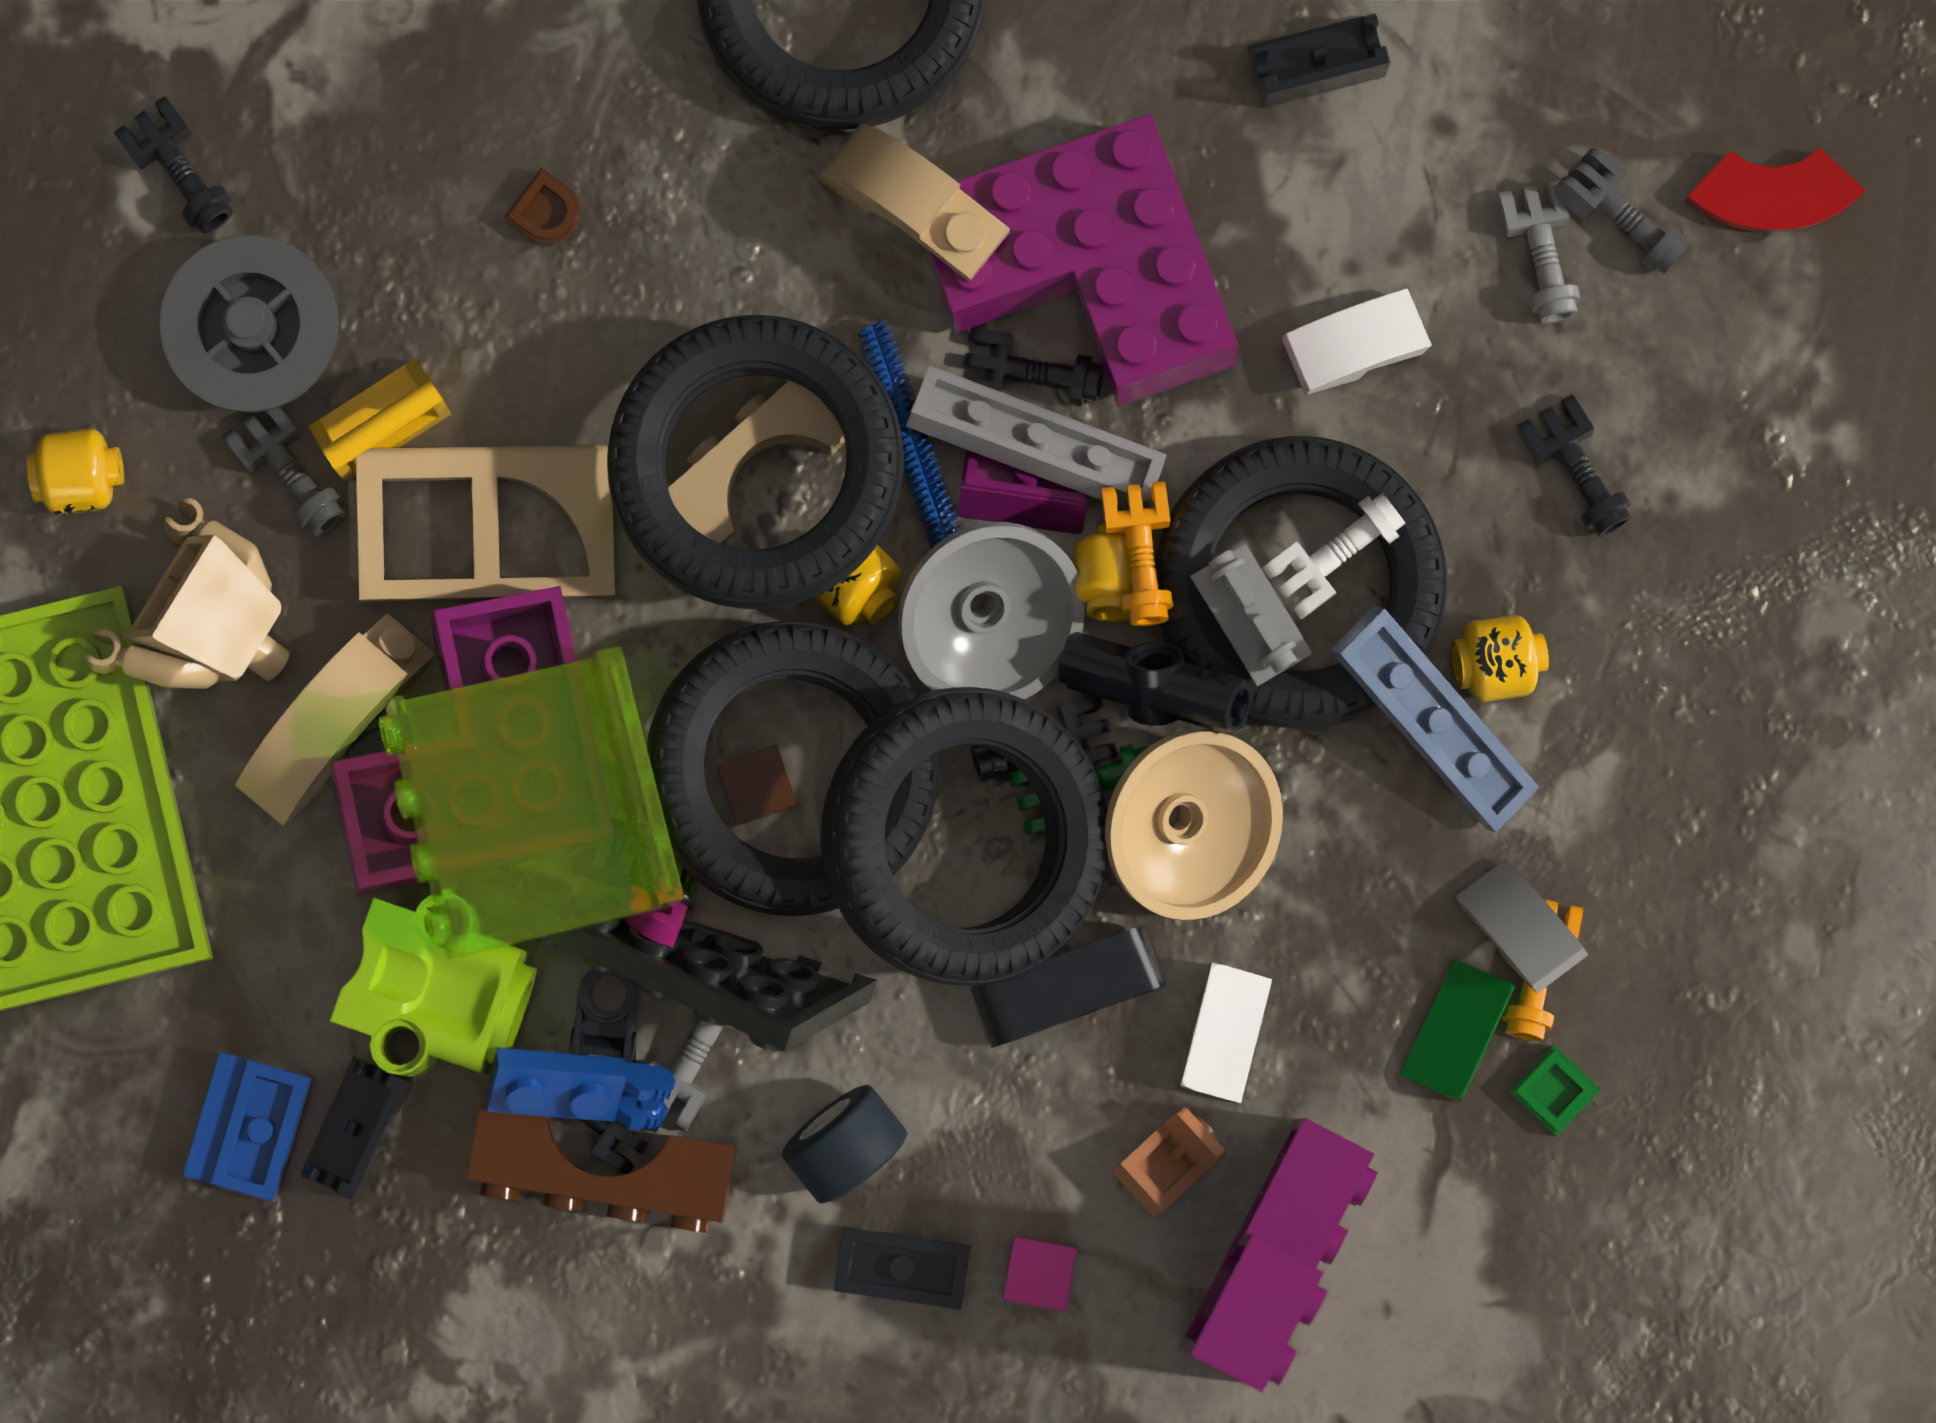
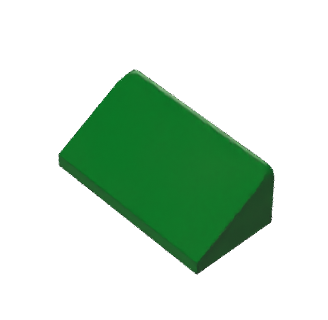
M1453 959L1399 1075L1451 1100L1461 1102L1513 993L1515 985Z

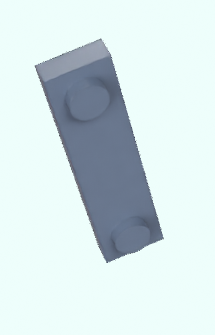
M1373 605L1330 650L1485 829L1497 833L1539 788L1385 608Z

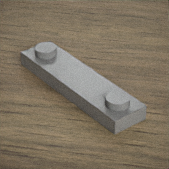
M930 365L906 427L1100 500H1102L1101 488L1114 487L1117 493L1118 507L1129 510L1126 485L1140 484L1143 508L1149 507L1152 482H1158L1167 454Z

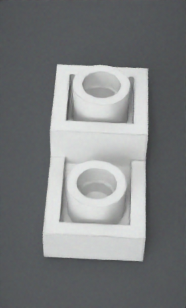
M1408 288L1328 315L1290 331L1281 338L1305 395L1359 380L1368 370L1422 355L1432 346Z

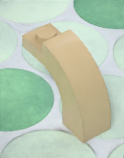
M859 125L818 176V181L866 219H869L875 213L890 221L969 282L1010 231V228L960 189V184L948 174L899 140L869 125Z
M388 613L364 635L358 632L323 667L284 712L247 763L235 786L284 826L321 792L331 775L332 762L341 760L363 730L429 666L436 653Z

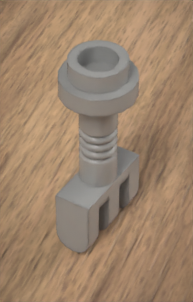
M1560 180L1547 182L1546 193L1550 206L1545 208L1541 207L1536 185L1522 187L1525 212L1517 213L1515 199L1511 190L1497 193L1506 238L1527 234L1540 291L1531 295L1529 300L1533 313L1539 314L1541 322L1545 324L1562 322L1575 317L1578 314L1576 304L1581 301L1578 286L1564 284L1551 230L1552 228L1567 226L1570 220L1568 207L1555 194V186Z
M698 1019L691 1031V1036L687 1039L688 1042H685V1047L681 1049L682 1053L678 1054L670 1068V1073L676 1079L674 1090L671 1091L670 1098L664 1099V1103L668 1107L667 1114L676 1098L687 1103L678 1114L675 1127L684 1132L690 1127L709 1093L692 1083L701 1067L700 1063L704 1062L707 1052L710 1051V1047L713 1046L724 1025L707 1023L701 1019ZM652 1061L650 1063V1066H655V1064H657V1066L662 1067L661 1064L655 1061Z

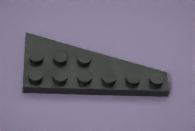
M515 865L492 870L460 873L454 895L474 905L476 912L481 916L494 921H508L529 931V936L534 941L550 947H563L584 957L583 961L589 967L606 973L616 972L638 983L639 989L644 993L661 999L671 998L694 1009L693 1013L699 1019L715 1025H728L749 1035V1040L754 1045L765 1050L786 1052L871 1002L877 982L876 979L855 973L851 984L821 975L819 971L822 962L800 955L797 960L787 958L770 959L762 956L764 952L763 947L756 941L686 919L683 920L675 944L671 948L668 945L657 943L643 936L626 923L620 910L623 899L607 894L604 899L594 897L577 898L570 895V886L566 881Z

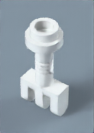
M1383 493L1373 500L1367 496L1358 504L1365 514L1347 527L1344 533H1340L1339 537H1335L1334 541H1329V545H1324L1310 557L1296 541L1262 568L1269 579L1281 574L1290 564L1297 572L1296 575L1277 589L1284 599L1289 598L1305 585L1311 590L1313 594L1302 599L1293 609L1300 620L1337 593L1325 577L1338 568L1341 562L1351 558L1352 554H1356L1357 550L1364 548L1379 535H1382L1388 544L1399 537L1396 531L1406 523Z

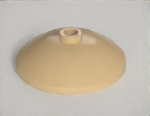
M1193 729L1181 731L1162 738L1149 746L1130 764L1120 778L1112 794L1106 816L1105 841L1107 856L1111 869L1121 887L1133 900L1146 909L1161 916L1179 920L1207 918L1217 915L1239 903L1264 877L1275 857L1280 842L1283 824V805L1276 778L1268 763L1253 747L1238 738L1215 730ZM1179 806L1180 814L1178 819L1169 824L1172 810Z

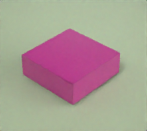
M1014 1236L1002 1300L1066 1312L1077 1248Z

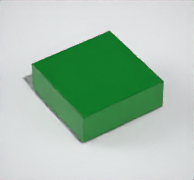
M1552 1045L1508 1092L1554 1136H1558L1601 1089L1555 1045Z

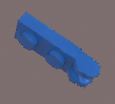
M497 1048L486 1090L487 1112L615 1122L616 1118L629 1129L641 1130L646 1128L649 1130L653 1128L656 1130V1127L662 1126L663 1119L666 1118L668 1107H666L664 1099L670 1098L676 1079L670 1073V1069L667 1070L664 1066L625 1062V1058Z

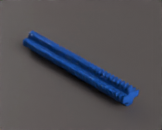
M882 320L858 332V339L862 344L863 351H865L864 355L868 366H870L882 383L896 412L903 441L905 474H907V480L909 485H911L910 489H912V495L916 500L915 504H917L918 511H920V518L923 519V526H926L925 533L928 534V541H931L930 547L933 548L943 539L960 529V526H953L958 519H951L955 511H948L953 504L945 503L950 499V496H943L948 491L947 488H940L945 484V481L940 482L937 480L942 477V473L935 474L940 469L939 466L933 467L932 465L937 462V458L930 459L935 452L927 451V449L932 447V444H925L930 439L929 436L923 437L922 434L924 433L906 427L913 408L912 405L916 399H909V397L914 395V392H907L911 388V384H904V382L909 380V377L903 378L901 376L906 373V369L899 370L904 364L903 362L897 363L896 361L901 358V354L894 355L899 348L891 347L896 343V340H889L893 336V332L887 333L886 331L891 328V325L884 326L887 320Z

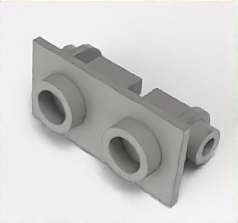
M1246 543L1233 551L1228 550L1210 561L1207 567L1190 576L1257 687L1312 654V651Z

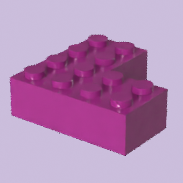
M1151 113L957 181L964 193L1010 228V231L970 282L925 248L955 333L1075 292L1117 407L1237 365L1238 343Z
M561 586L434 610L430 624L454 738L332 762L330 773L356 897L460 876V873L492 870L608 846L614 838Z
M1305 1117L1296 1119L1179 1348L1260 1392L1264 1391L1268 1381L1279 1386L1297 1352L1296 1349L1287 1344L1298 1322L1308 1326L1311 1325L1328 1291L1318 1286L1324 1272L1316 1269L1320 1261L1325 1264H1331L1342 1246L1348 1230L1340 1226L1339 1223L1349 1204L1361 1206L1367 1197L1378 1174L1377 1171L1368 1167L1375 1154Z

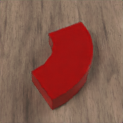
M1820 148L1800 162L1779 167L1750 163L1730 150L1686 197L1685 201L1709 218L1743 231L1755 233L1756 231H1798L1821 224L1837 216L1851 206L1866 190Z

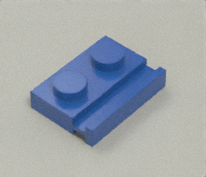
M219 1052L182 1176L275 1202L312 1078L225 1052Z

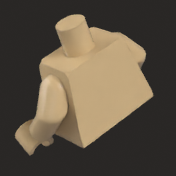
M192 498L180 500L179 511L194 522L184 526L177 524L172 518L165 517L164 530L166 536L172 542L182 546L125 636L126 639L134 644L129 648H124L121 646L120 640L115 633L108 629L97 630L92 634L93 638L99 642L111 644L114 646V651L110 657L103 660L96 659L91 655H84L86 663L90 669L102 674L113 672L119 666H122L125 675L165 688L207 689L217 681H237L247 667L265 681L272 680L282 671L289 659L290 653L289 650L267 635L281 613L282 606L280 601L271 593L272 583L258 548L249 540L215 520L209 523L203 521V510L196 500Z

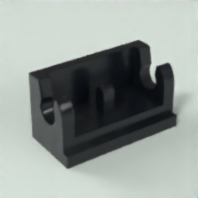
M1372 13L1248 45L1247 49L1263 108L1385 77L1391 62L1387 47L1381 46L1379 41L1377 15Z
M354 1056L300 1173L302 1177L329 1187L336 1193L351 1200H360L413 1082L388 1073Z

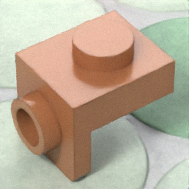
M1181 1107L1111 1172L1148 1213L1156 1219L1206 1171L1226 1155V1151L1219 1144L1214 1130L1206 1121L1194 1116L1186 1107Z

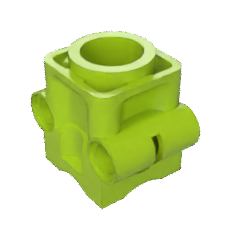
M440 892L430 895L420 903L415 912L373 898L362 929L364 943L362 962L356 974L341 989L330 1022L371 1035L370 1050L372 1058L381 1069L388 1073L413 1078L422 1076L432 1070L437 1061L441 1059L488 1075L492 1068L497 1048L512 1049L528 1006L537 969L528 965L530 953L482 936L483 923L481 915L476 912L474 906L454 894ZM458 909L463 919L461 931L452 940L440 941L435 931L438 917L446 910ZM413 1030L419 1040V1051L411 1062L401 1065L394 1058L393 1042L403 1031Z

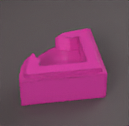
M631 885L630 887L626 886L620 910L626 923L636 929L638 933L657 943L673 948L683 924L687 906L658 893Z

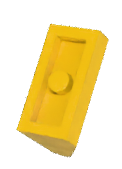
M414 358L308 427L334 470L344 482H347L356 476V464L353 462V459L370 448H400L452 413L417 359Z

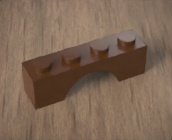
M480 1103L466 1180L482 1182L479 1195L518 1201L519 1190L524 1189L545 1193L543 1206L581 1212L583 1200L609 1204L607 1210L608 1217L645 1223L648 1210L672 1214L670 1224L672 1228L708 1233L710 1221L725 1222L737 1146L671 1135L660 1153L644 1167L625 1175L601 1176L580 1168L563 1153L553 1135L549 1117L487 1112V1104Z

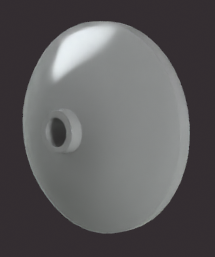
M989 522L973 525L953 533L936 544L921 559L911 573L901 597L898 613V633L900 644L909 666L917 677L932 691L953 687H979L1005 692L1021 699L1034 695L1057 677L1058 663L1063 656L1066 642L1077 632L1082 633L1085 618V602L1081 601L1075 593V583L1079 574L1070 558L1056 543L1041 532L1024 525L1009 522ZM982 593L987 594V600L981 608L976 610L970 609L971 601L975 596Z

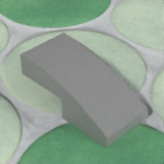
M1507 859L1503 860L1455 896L1464 912L1492 940L1505 961L1536 994L1588 956L1584 947L1558 915Z

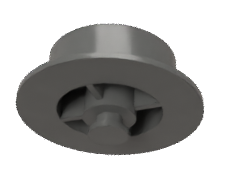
M239 235L224 238L194 253L183 263L171 279L162 301L159 321L163 351L178 379L202 400L214 406L237 412H260L275 409L297 399L309 390L322 376L333 356L339 328L335 296L320 268L296 247L284 241L261 235Z

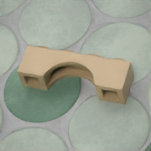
M784 379L787 383L769 399L762 393L756 395L734 416L739 425L721 441L715 435H712L702 442L686 459L692 467L674 483L666 477L668 490L674 506L694 529L711 540L727 546L737 539L730 517L732 487L745 464L763 450L780 444L798 443L813 446L832 455L845 443L842 429L833 413L816 395L806 388Z

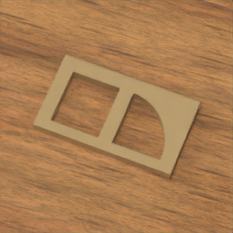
M608 445L370 448L353 459V462L356 464L359 602L486 600L561 586L563 598L614 597L613 502L607 474ZM471 480L473 579L384 580L382 481ZM497 480H510L531 486L549 497L561 508L574 526L585 553L588 576L500 578Z

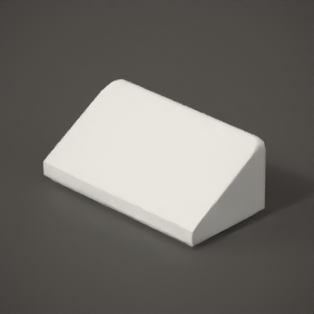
M1210 963L1178 1088L1241 1104L1272 979L1226 965Z

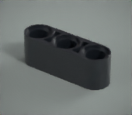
M1142 925L1048 958L1030 970L1014 977L993 983L975 985L970 987L990 1046L995 1048L1166 986L1146 927Z

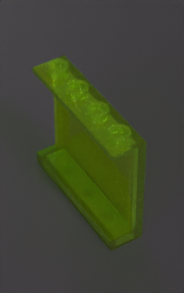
M621 646L595 652L590 659L407 700H404L403 695L396 696L385 707L387 716L379 718L383 745L388 756L397 754L403 776L402 780L395 781L398 806L403 819L413 817L419 843L411 844L413 867L420 883L429 882L434 902L433 907L426 909L429 932L435 946H445L448 960L673 907L684 899Z

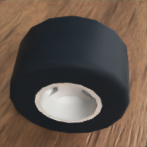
M863 1085L843 1094L812 1117L787 1142L782 1151V1157L815 1200L822 1204L832 1202L847 1194L877 1172L901 1148L908 1132L871 1085Z

